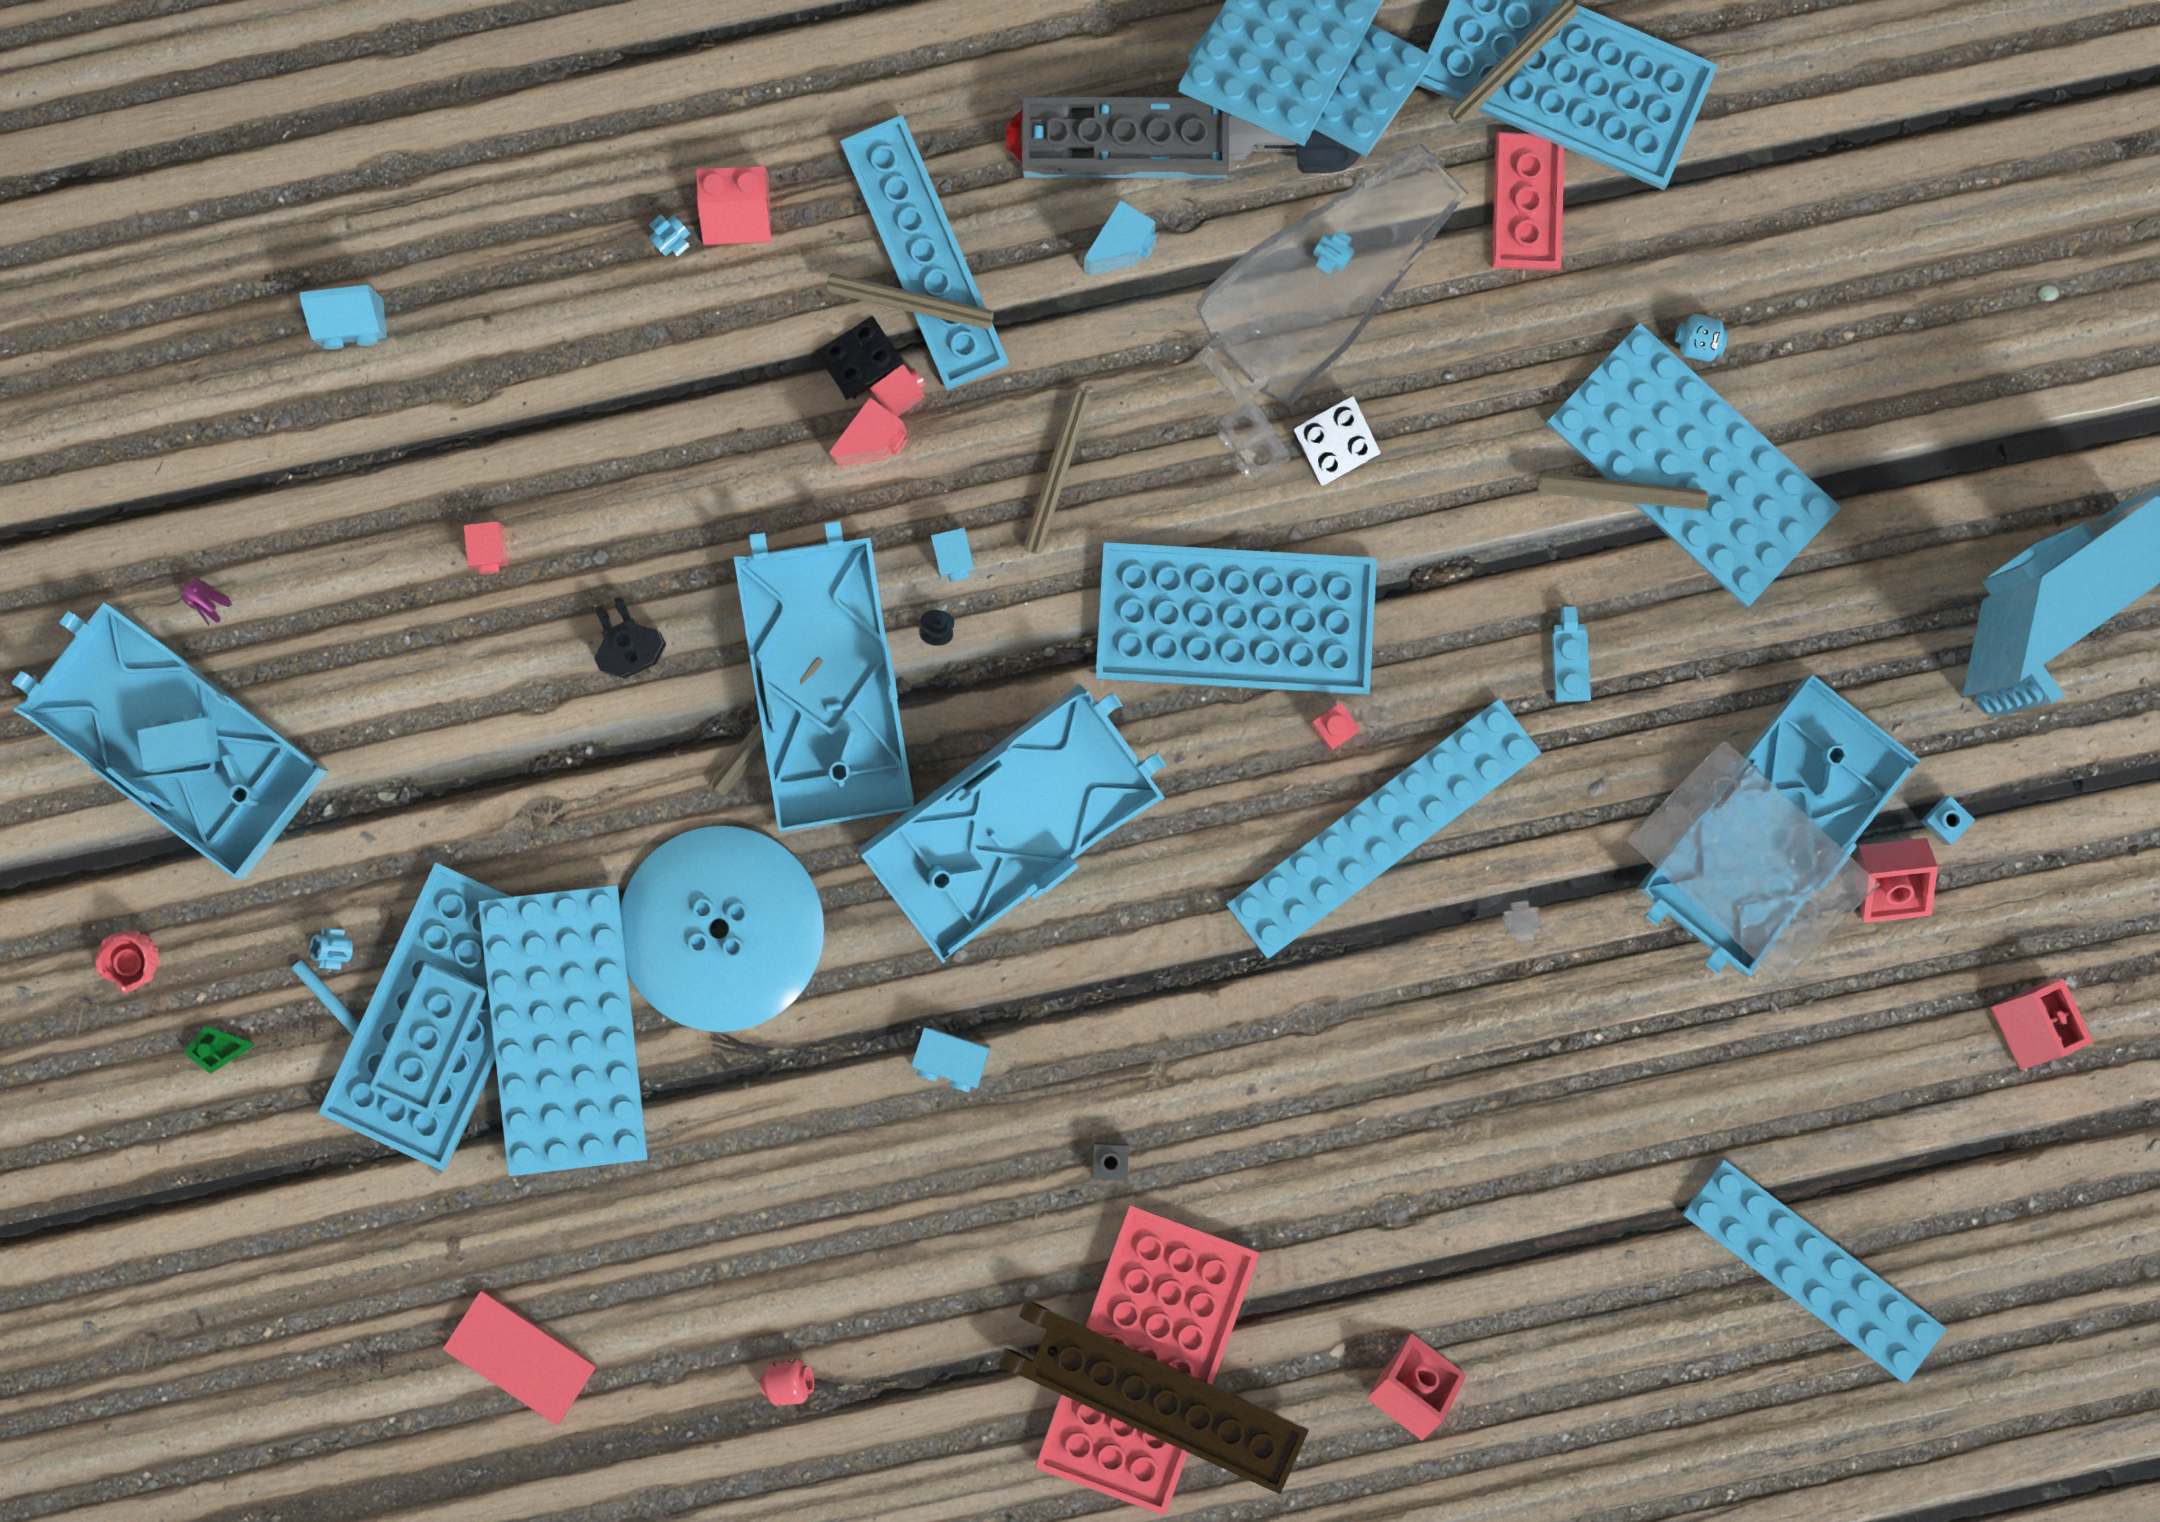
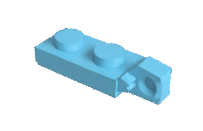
M1577 606L1563 607L1560 609L1561 625H1554V634L1551 635L1555 703L1591 701L1588 633L1586 632L1585 624H1578Z

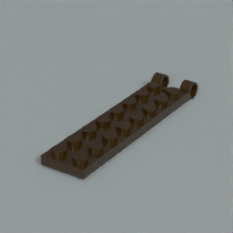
M1030 1300L1025 1301L1019 1317L1046 1329L1045 1335L1033 1360L1005 1347L997 1363L1000 1367L1281 1494L1309 1432L1308 1428L1052 1312L1038 1303ZM1050 1346L1057 1347L1058 1352L1056 1355L1048 1353Z

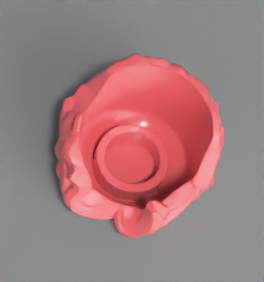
M138 930L116 932L103 939L95 959V972L100 977L116 983L118 990L126 994L153 979L160 962L158 959V948L149 936L140 934Z

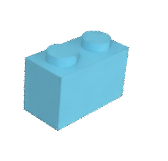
M193 713L181 716V722L169 724L167 719L155 720L147 723L148 728L138 729L137 735L143 771L159 773L221 761L215 720L203 717L202 713Z
M924 1027L911 1067L918 1069L917 1076L936 1082L938 1076L951 1080L950 1087L969 1092L971 1087L978 1088L991 1047Z

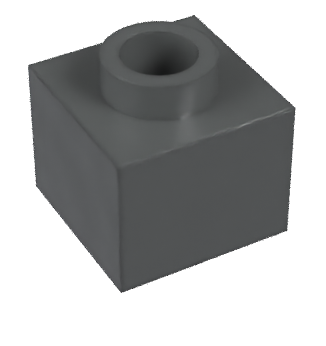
M1094 1143L1093 1179L1128 1181L1129 1145ZM1108 1156H1113L1118 1161L1117 1166L1113 1169H1108L1104 1165V1160Z

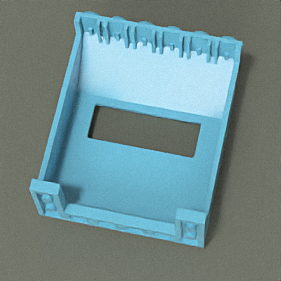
M2160 487L2119 503L2118 506L2112 508V510L2089 525L2084 521L2038 541L1982 581L1990 595L1982 600L1962 698L1976 694L1977 698L1975 701L1981 711L1995 718L2053 704L2064 696L2043 665L2160 583Z

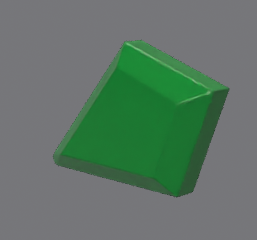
M206 1025L184 1051V1054L209 1074H213L254 1047L255 1043Z

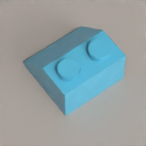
M1120 200L1084 258V273L1092 276L1137 265L1141 257L1147 259L1157 243L1155 241L1157 238L1155 233L1156 222Z
M369 285L299 292L311 339L318 345H323V349H340L344 347L343 343L357 342L359 346L375 345L378 343L377 339L387 338L383 298Z

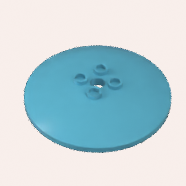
M711 826L694 829L662 844L639 866L626 888L620 907L627 972L637 990L648 1003L666 1017L682 1025L704 1031L727 1032L746 1029L761 1024L784 1011L798 998L811 980L817 968L824 942V915L821 900L804 866L791 852L775 840L761 833L739 827ZM719 918L724 919L729 925V932L722 939L715 938L710 932L711 923Z

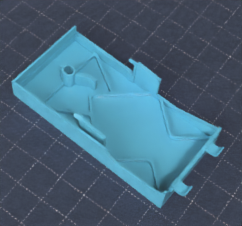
M1813 674L1805 677L1637 887L1636 891L1654 904L1645 917L1658 927L1662 919L1667 915L1709 948L1713 954L1705 965L1717 975L1727 963L1741 975L1752 976L1754 970L1799 908L1814 890H1823L1857 847L1854 842L1921 760Z

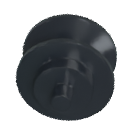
M942 610L925 612L920 619V638L925 643L933 646L949 643L953 638L954 618Z

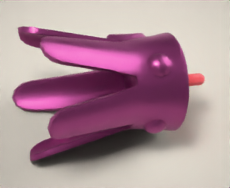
M199 578L193 579L188 585L182 582L185 589L182 592L181 599L192 609H196L208 626L210 625L209 621L202 612L214 622H220V616L215 612L216 606L211 600L226 607L233 605L228 600L229 596L207 587V584Z

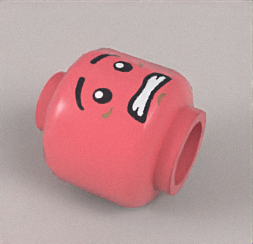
M800 1359L773 1361L767 1366L765 1374L760 1378L761 1392L764 1396L767 1395L769 1401L774 1406L802 1404L814 1389L812 1369L806 1366Z

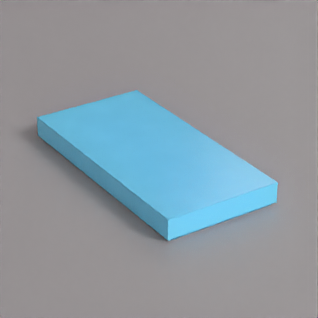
M424 962L367 1089L429 1117H433L488 994V989L433 964Z

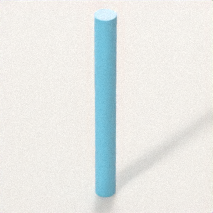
M303 960L298 961L291 969L354 1037L360 1022Z

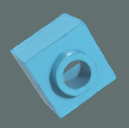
M1951 796L1943 797L1920 822L1943 845H1952L1975 819ZM1949 814L1956 818V824L1953 827L1949 826L1946 822Z

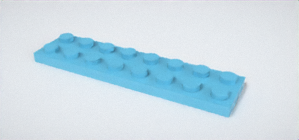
M903 114L841 140L842 148L903 290L986 309ZM913 312L947 391L1009 365L993 324L990 329H984Z
M1723 1159L1681 1213L1685 1218L1904 1384L1909 1381L1947 1329Z

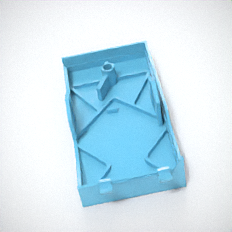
M840 521L825 523L827 543L768 552L765 533L749 535L752 555H747L748 557H734L779 833L904 813L915 806L897 703L898 695L890 647L886 641L871 538L843 542ZM818 657L821 658L823 662L819 668L800 685V679Z
M103 602L87 623L74 613L68 611L59 624L69 629L76 636L40 682L27 673L20 671L12 684L22 689L28 697L26 701L14 707L13 711L28 718L80 757L96 774L234 879L245 880L329 771L116 606ZM193 713H202L203 717L215 720L221 761L159 773L143 771L137 735L138 729L148 728L147 723L155 720L167 719L169 724L181 722V716Z
M1078 684L858 848L862 858L942 963L946 962L945 958L1031 895L1033 900H1035L1079 868L1073 859L1102 837L1155 803L1165 799L1150 778L1158 769L1167 766L1158 753L1140 762L1107 717L1113 710L1123 706L1114 693L1108 694L1096 702L1095 699H1092L1089 692Z

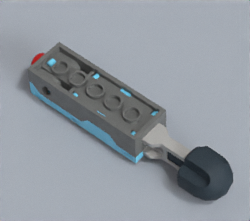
M1023 97V108L1006 124V149L1022 164L1024 178H1228L1229 162H1241L1252 152H1296L1297 167L1302 173H1334L1349 168L1355 164L1361 155L1313 129L1305 146H1302L1259 126H1254L1236 116H1229V113L1192 97Z

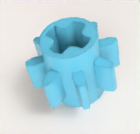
M660 214L649 224L654 232L648 238L665 256L671 251L679 256L689 247V244L684 239L691 233L674 215L666 220Z
M1340 230L1334 236L1326 232L1313 252V255L1319 258L1316 267L1329 275L1335 268L1342 272L1355 252L1353 248L1349 247L1352 238Z
M322 927L321 935H314L312 937L309 952L311 959L318 961V968L340 970L341 962H348L351 959L353 944L350 937L344 936V929Z

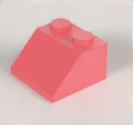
M765 166L696 169L697 199L703 245L771 242L769 175Z
M869 398L830 450L829 454L833 462L839 467L887 460L892 453L896 456L903 449L908 440L905 438L907 430L902 420L872 398Z
M1927 838L1858 845L1856 877L1863 923L1932 915L1938 865Z
M1411 1333L1381 1372L1367 1399L1423 1441L1444 1421L1467 1375Z

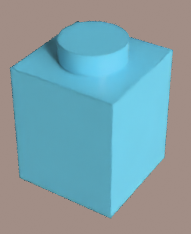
M965 528L931 535L941 578H949L950 583L970 578L969 573L974 572L975 569Z

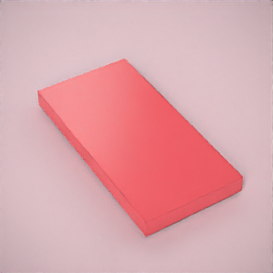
M1496 133L1492 268L1560 271L1565 148L1530 133Z
M484 1290L480 1291L442 1349L557 1426L597 1367L596 1364Z

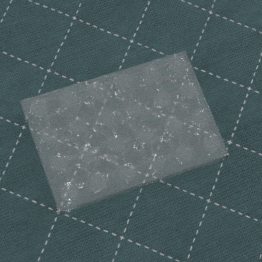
M1725 739L1627 839L1640 854L1780 983L1880 885L1867 870Z

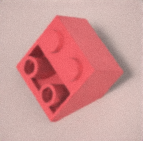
M2051 978L1990 1007L2019 1070L2063 1057L2094 1042L2064 979Z

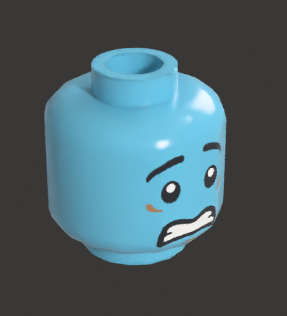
M1692 314L1686 323H1679L1675 342L1680 343V351L1684 357L1711 362L1716 356L1721 357L1727 344L1728 330L1724 329L1723 322L1718 318Z

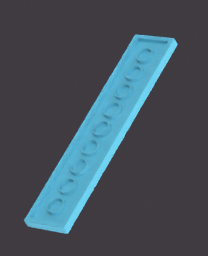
M1499 698L1226 905L1264 956L1269 959L1524 767L1541 752Z

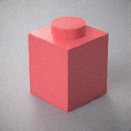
M902 364L873 385L870 390L881 406L898 417L925 397L921 388L926 384L914 368L908 371L904 364Z
M498 521L464 525L469 567L474 570L478 569L479 574H493L499 572V567L508 566L504 525Z
M1339 703L1310 724L1329 752L1361 731L1342 703Z

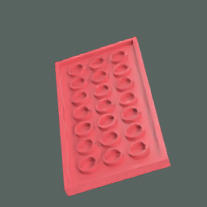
M1129 1204L1085 1327L1213 1385L1260 1252ZM1060 1395L1035 1468L1166 1516L1188 1452L1066 1396Z

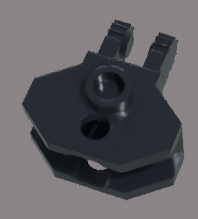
M620 596L615 598V607L621 615L623 623L613 627L607 610L602 605L595 608L604 629L601 632L604 639L594 659L599 671L626 679L657 665L667 644L660 631L641 626L632 618L624 599ZM637 653V660L630 663V656Z

